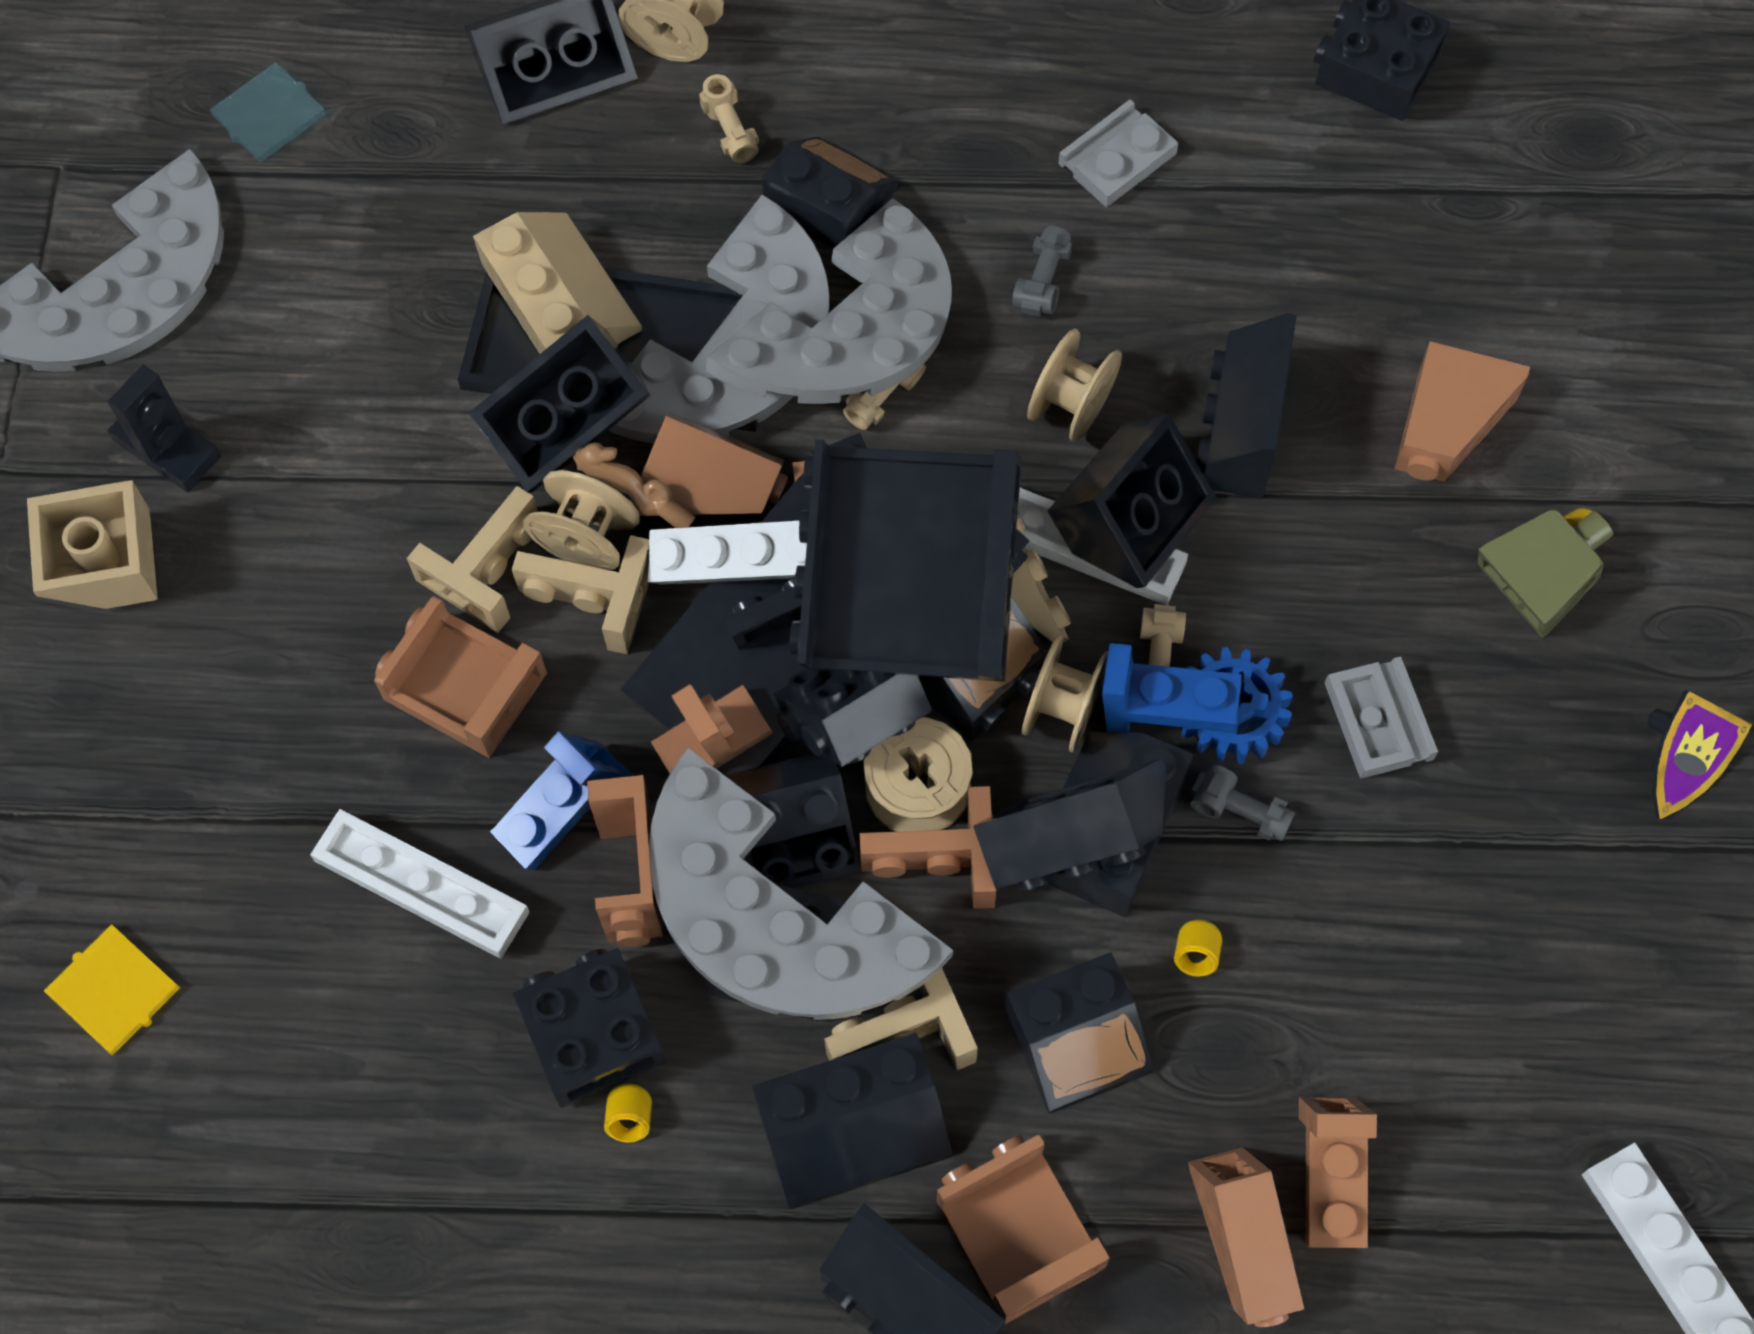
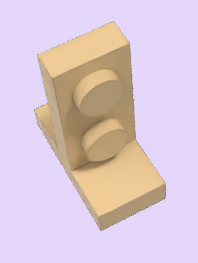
M516 486L453 564L419 543L407 557L415 580L488 628L499 633L510 619V615L503 596L488 587L487 584L492 585L496 583L503 575L509 557L518 546H524L531 541L532 538L524 529L523 520L530 513L538 512L534 496Z
M630 535L619 572L517 551L512 572L519 592H523L526 597L538 602L548 603L553 599L570 602L577 608L589 613H601L603 610H607L602 626L607 650L628 655L649 585V539Z
M942 968L919 987L923 996L922 999L916 1001L914 996L903 997L887 1005L884 1008L885 1014L864 1022L862 1017L849 1019L835 1026L831 1031L832 1036L824 1038L826 1054L830 1061L916 1032L918 1038L938 1031L955 1071L976 1063L978 1048Z

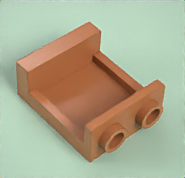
M433 596L424 608H418L411 615L406 625L405 635L395 650H388L382 656L376 667L374 682L383 700L490 758L546 676L547 671L541 652L524 643L520 645L518 650L451 615L446 610L444 602Z

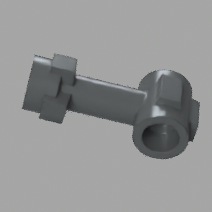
M1048 226L1043 229L1041 237L1036 236L1033 252L1040 254L1032 279L1018 278L1013 292L1012 305L1015 308H1020L1021 313L1041 317L1042 313L1054 314L1059 298V286L1051 284L1059 259L1069 260L1072 252L1071 235L1066 230L1056 226Z
M1209 765L1205 773L1200 772L1191 791L1193 798L1190 805L1195 811L1203 816L1218 819L1223 810L1227 809L1261 825L1258 836L1268 841L1272 837L1283 841L1296 813L1286 807L1288 802L1275 797L1269 806L1235 790L1234 787L1238 781L1237 776L1222 766Z

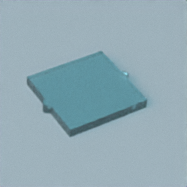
M276 62L210 109L211 114L229 131L232 142H240L260 163L326 115L324 108L307 93L305 84L301 81L296 82Z

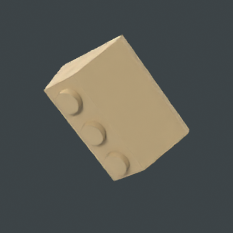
M516 212L473 236L484 269L540 354L587 315L602 325L617 344L642 331L641 324L567 213Z

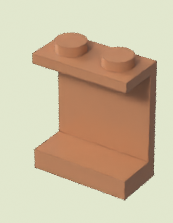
M644 776L587 781L589 804L601 839L637 836L641 893L595 898L598 917L608 943L617 942V945L621 947L646 945L650 942V938L663 937L661 913L651 879L649 840L654 814Z
M1039 1134L1027 1141L1024 1140L1022 1135L1005 1141L992 1151L994 1159L976 1169L971 1162L955 1168L941 1179L944 1186L937 1189L936 1201L998 1315L1005 1320V1324L1104 1270L1110 1259L1098 1237L1091 1241L1043 1156L1045 1144Z

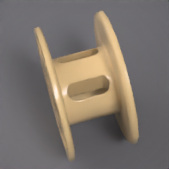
M626 0L619 8V22L625 34L639 47L649 53L670 61L690 62L700 59L708 50V35L704 27L715 24L723 15L724 2L723 0Z
M1076 328L1070 330L1063 337L1050 356L1033 391L1027 418L1034 422L1046 412L1052 403L1073 413L1074 417L1069 433V439L1073 443L1078 442L1085 435L1098 416L1116 380L1122 359L1121 351L1115 350L1106 357L1099 368H1095L1075 358L1080 343V333Z
M565 470L549 472L543 479L546 492L560 507L556 514L544 511L530 513L523 520L525 531L533 541L564 561L610 571L616 569L620 565L619 552L604 535L607 529L621 531L631 530L636 527L640 522L638 510L620 492L597 479ZM565 512L573 514L572 518L565 517ZM592 524L600 527L598 532L590 528Z
M1058 634L1046 656L1034 687L1024 719L1022 734L1029 735L1040 713L1064 720L1074 725L1069 745V751L1074 753L1085 732L1105 677L1108 652L1103 653L1093 675L1058 663L1063 646V636Z
M921 717L916 721L915 726L911 730L884 740L873 747L871 753L864 759L866 801L875 818L891 831L945 830L951 827L965 812L968 787H971L970 781L973 775L971 753L961 735L947 724L927 717ZM909 766L918 777L923 773L928 775L927 787L918 777L912 781L909 780Z

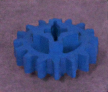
M1228 647L1222 648L1218 661H1214L1207 653L1201 655L1199 662L1200 670L1242 674L1236 733L1183 727L1181 732L1183 738H1190L1195 735L1199 738L1196 752L1199 754L1206 751L1209 746L1216 749V762L1221 763L1227 752L1234 753L1238 764H1244L1248 750H1252L1259 758L1264 757L1268 749L1267 741L1278 745L1284 734L1281 727H1288L1292 717V712L1285 709L1291 703L1292 692L1279 691L1283 685L1285 675L1281 672L1270 676L1267 673L1270 659L1267 657L1260 660L1257 665L1250 662L1251 653L1249 649H1244L1240 659L1232 658ZM1188 666V667L1186 668V669L1199 670V669H1197V668H1195V667H1192V666ZM1247 729L1254 730L1246 734H1240Z

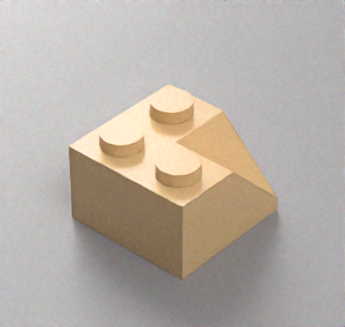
M133 480L27 498L33 592L37 597L102 609L158 600L150 508Z

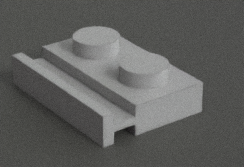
M1130 99L1059 153L1058 164L1063 168L1068 167L1074 173L1073 178L1107 208L1177 154L1178 142L1146 113L1141 114L1135 109V103Z
M1401 656L1383 664L1376 662L1328 674L1324 684L1360 779L1408 767L1414 762L1434 760L1438 750Z

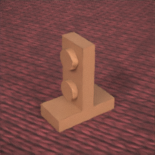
M690 684L672 695L686 720L654 739L651 743L669 773L672 772L674 766L688 748L717 769L769 737L773 732L744 685L715 702L710 693L700 698Z
M990 786L968 787V829L860 833L862 872L872 871L873 875L877 877L892 878L905 874L906 870L928 869V873L933 875H952L958 873L961 868L970 867L973 909L995 908L996 889L973 828L975 824L992 816Z
M1299 1096V1120L1306 1126L1305 1243L1308 1247L1368 1248V1138H1377V1114L1356 1097Z

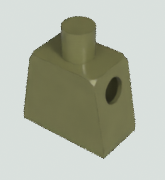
M1552 509L1479 548L1478 565L1536 632L1544 638L1599 580L1604 564L1594 550L1610 539L1614 533L1607 521L1596 511L1591 512L1572 527L1557 510Z

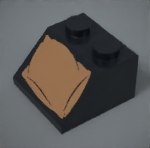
M818 136L789 142L762 176L763 196L790 214L808 235L832 248L839 245L881 209L899 186L898 179Z
M1013 597L1011 598L1005 682L940 677L926 678V697L929 704L971 742L984 730L987 733L996 730L1007 718L1010 712L1008 707L1020 695H1023L1025 698L1032 695L1047 656V649Z
M1112 952L1007 993L1004 1012L1048 1113L1153 1071L1135 1002Z

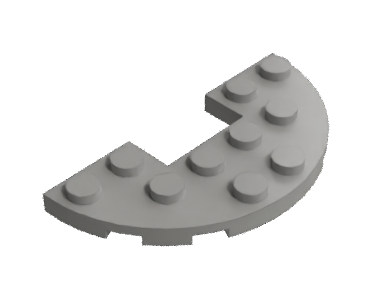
M190 149L112 204L118 218L138 238L72 286L60 293L33 263L0 285V361L6 362L8 359L31 365L34 370L50 372L75 371L76 365L89 364L104 360L106 365L112 364L152 346L179 326L195 309L207 291L205 283L212 272L214 264L219 265L223 249L224 229L221 223L220 201L202 163Z
M761 195L707 265L708 277L743 295L693 362L650 339L632 363L651 396L608 431L629 439L655 443L665 416L672 412L721 434L730 436L729 431L744 426L754 420L758 423L764 421L794 397L793 395L779 394L767 391L766 397L758 396L723 382L705 371L707 357L771 302L810 328H813L829 314V288L821 257L805 230L779 205Z
M892 198L833 249L831 263L861 282L862 285L813 328H810L771 302L707 357L705 371L723 382L758 396L766 397L767 391L798 396V403L806 404L840 403L842 395L867 391L871 396L895 386L916 372L931 357L945 331L951 306L952 284L947 261L939 244L925 225L908 208Z
M688 748L676 763L663 786L651 824L649 854L652 887L660 913L678 948L693 967L720 990L751 1007L778 1015L783 1013L792 1016L814 1017V1020L839 1019L861 1015L862 1011L881 1006L892 1000L902 999L934 976L953 956V950L865 882L860 884L827 925L743 860L776 821L775 814Z

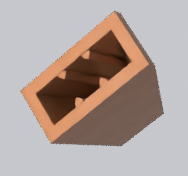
M1430 341L1419 369L1394 469L1407 472L1410 476L1419 480L1428 481L1434 479L1445 482L1517 401L1528 378L1530 367Z
M669 412L665 416L642 472L641 479L644 485L650 480L664 482L669 487L672 499L692 515L762 513L767 501L774 504L778 503L788 476L779 472L784 461L783 459ZM638 510L639 516H648Z
M1243 1147L1189 1161L1190 1173L1234 1311L1247 1325L1254 1323L1257 1327H1270L1287 1321L1289 1313L1303 1310L1304 1305L1271 1170Z

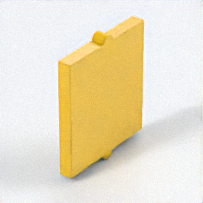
M111 924L83 953L76 952L73 954V962L44 992L113 1056L142 1026L149 1027L152 1024L151 1017L180 987Z

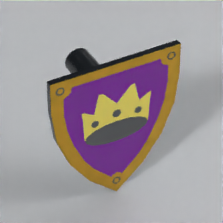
M1686 689L1672 714L1661 709H1655L1649 715L1648 726L1663 734L1656 759L1650 768V771L1654 772L1652 794L1656 818L1662 819L1685 808L1703 794L1725 771L1742 745L1752 724Z

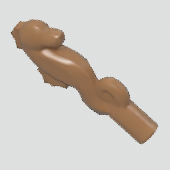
M590 443L576 451L573 458L576 462L577 470H582L586 476L605 483L622 495L627 494L633 505L640 512L648 516L659 515L675 528H688L695 519L694 515L672 499V493L664 482L650 480L644 485L641 477L635 470L625 465L609 462L616 458V448H604L599 443Z

